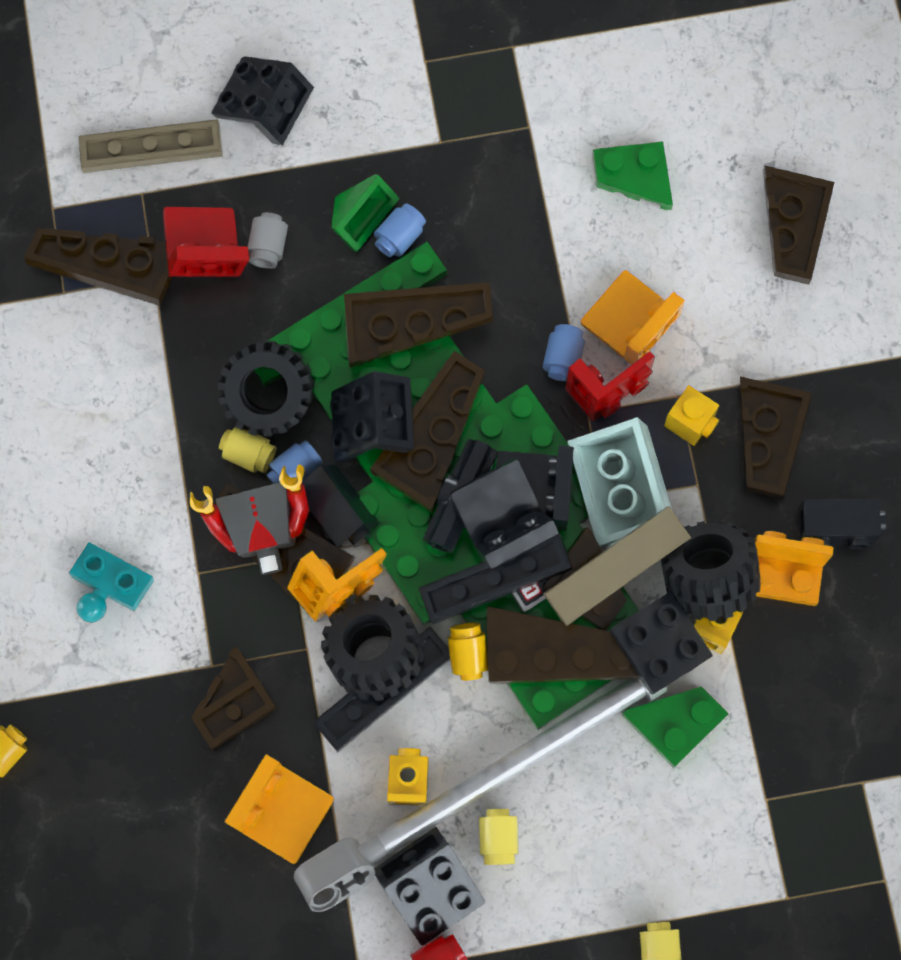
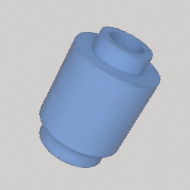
M407 203L401 208L396 207L374 232V236L377 239L375 242L376 247L388 257L392 255L401 257L423 232L422 227L426 223L425 218L416 208Z
M559 324L555 326L554 332L550 333L542 366L548 372L550 378L558 381H567L569 367L580 358L582 359L585 340L582 338L583 331L580 328Z
M305 440L299 445L297 443L293 444L268 464L271 472L267 474V477L272 484L279 483L280 473L284 465L286 466L288 476L298 477L296 469L298 464H300L305 470L303 482L323 464V461L314 448Z

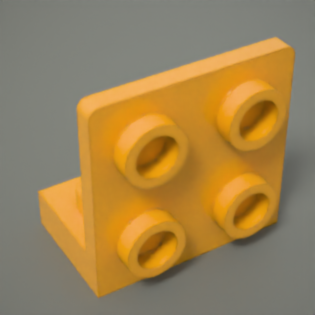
M624 270L583 316L581 325L632 365L648 353L679 318L685 300L674 291L667 300H664L634 275Z
M765 531L763 535H757L754 541L757 548L761 588L760 592L756 593V596L816 606L819 602L823 566L832 557L834 547L824 545V541L817 538L805 537L801 541L786 539V534L775 531Z
M383 548L379 549L336 580L331 566L324 559H319L311 551L300 559L287 589L315 622L325 615L330 617L333 612L338 614L341 611V605L354 594L357 597L363 596L375 585L373 579L383 571L381 564L387 553Z
M266 754L226 818L225 823L290 863L296 864L332 806L334 797L283 767L280 762Z

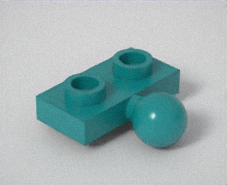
M88 542L69 571L71 578L94 590L92 593L83 595L76 605L78 616L88 623L97 622L104 617L107 610L105 602L107 597L135 612L154 582L153 576Z

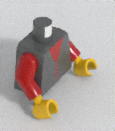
M298 464L296 469L298 477H290L287 475L286 466L284 465L280 473L279 483L215 499L217 505L212 504L213 493L211 488L203 486V492L207 499L205 501H198L195 499L194 494L190 492V506L194 511L201 512L200 515L211 534L229 552H237L239 556L244 558L257 555L261 575L279 572L283 570L279 549L295 545V537L302 533L309 513L306 491L302 484L305 470L302 465Z

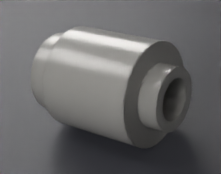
M265 212L261 216L253 218L248 242L249 263L252 265L272 269L276 268L278 261L282 259L288 225L282 221L280 215Z

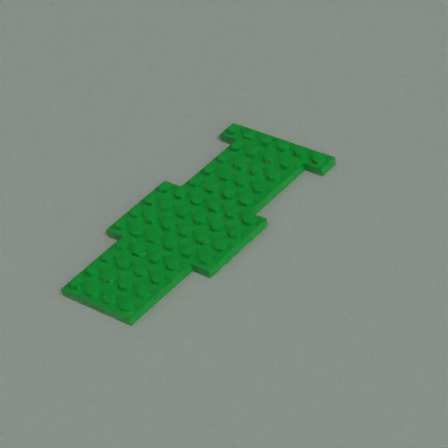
M428 242L344 294L424 288L446 276L447 269ZM344 294L268 340L277 341V344L289 345L292 351L295 353L299 352L304 357L302 360L306 365L309 364L311 379H314L312 393L331 422L330 401L333 390L373 371L410 377L413 409L452 353L456 351L462 355L451 337L447 336L350 368ZM259 367L254 370L265 388L283 377L278 371L270 367ZM481 384L447 476L453 474L468 439L484 442L498 452L508 451L557 455L558 446L569 445L528 385L523 386L496 404L485 386ZM375 448L355 457L372 482L357 492L360 496L359 499L379 521L370 530L372 536L367 542L374 552L383 548L387 553L382 565L422 625L425 626L430 620L419 587L484 561L480 559L466 528H464L453 554L441 552L423 542L430 520L438 507L437 502L431 513L373 475L370 468L383 451V449ZM496 457V461H495L494 465L492 466L491 470H493V469L496 468V465H497V457ZM574 463L572 464L567 530H558L567 551L583 530L580 524L589 519ZM624 587L620 589L626 599V603L606 631L610 632L614 626L640 611ZM511 594L460 614L466 623H480L481 631L485 632L487 652V606L561 621L547 599L522 612ZM581 616L570 623L595 628ZM613 680L507 683V685L536 729L539 730Z

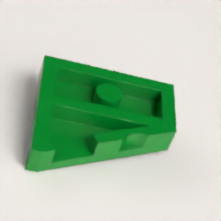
M663 141L593 149L592 157L597 188L612 193L620 192L627 198L639 202L640 199L660 204L661 209L672 210L673 201Z
M701 686L627 709L622 716L675 768L729 713Z

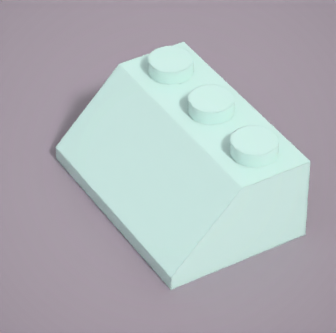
M638 417L568 441V445L574 447L573 463L593 534L600 547L613 545L665 507H671L648 426Z

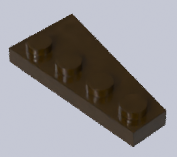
M38 228L24 256L26 265L158 306L161 305L173 278L168 273L166 243L155 241L154 237L139 236V240L119 238L118 234L104 233L103 236H88L83 231Z
M490 282L344 294L350 368L493 322Z
M454 351L412 409L414 449L406 453L383 450L370 468L371 473L432 513L485 376V370Z
M487 606L488 680L490 684L640 679L609 631L575 624L565 626L561 621Z

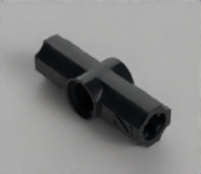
M468 439L453 474L447 476L437 499L438 507L425 532L424 543L441 552L453 554L465 526L450 497V492L489 472L496 461L497 450L479 440Z

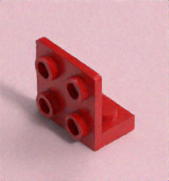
M164 208L163 222L169 276L239 277L249 261L248 246H238L235 214L232 208Z
M649 351L605 386L602 384L604 378L598 369L592 364L587 366L580 358L568 369L565 390L593 422L600 416L606 419L621 407L622 404L619 401L628 394H631L633 397L638 395L649 385L648 379L653 373L652 366L655 356Z

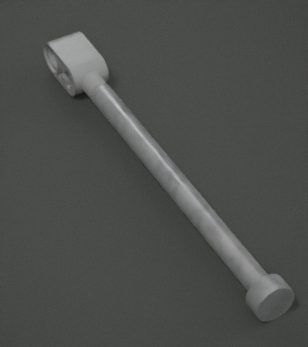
M628 679L361 845L354 838H345L336 842L302 863L294 873V880L308 906L314 912H322L332 908L367 886L375 876L373 864L644 696L650 702L667 692V687H664L655 694H650L641 679Z

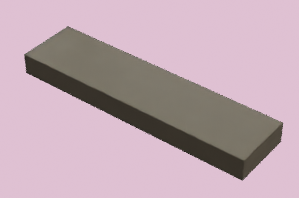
M218 119L78 136L80 163L83 173L223 156Z
M667 506L547 590L543 595L563 624L567 626L691 537L671 507Z

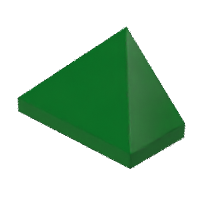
M374 174L335 196L331 228L352 251L357 252L400 198L379 175Z

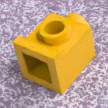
M734 612L733 617L727 618L723 624L709 621V618L703 617L701 620L696 619L693 626L707 647L722 655L743 612Z
M399 748L398 755H389L387 793L389 805L424 806L427 804L429 759L427 756H421V749ZM406 768H410L415 772V778L411 782H404L400 777L401 772Z

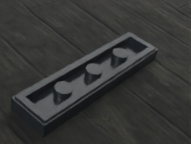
M559 533L492 569L485 562H482L419 587V591L430 623L436 624L573 569V566Z
M431 626L420 634L424 658L423 662H417L421 670L418 676L411 675L409 677L412 684L407 689L402 685L397 689L398 695L391 697L390 693L384 694V700L378 701L374 699L373 695H370L368 700H363L359 698L357 693L353 696L348 693L313 721L314 725L337 753L450 661L449 648Z

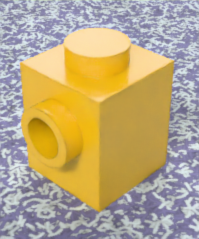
M688 385L668 413L664 427L695 446L702 435L708 438L717 426L719 419L715 415L719 404Z

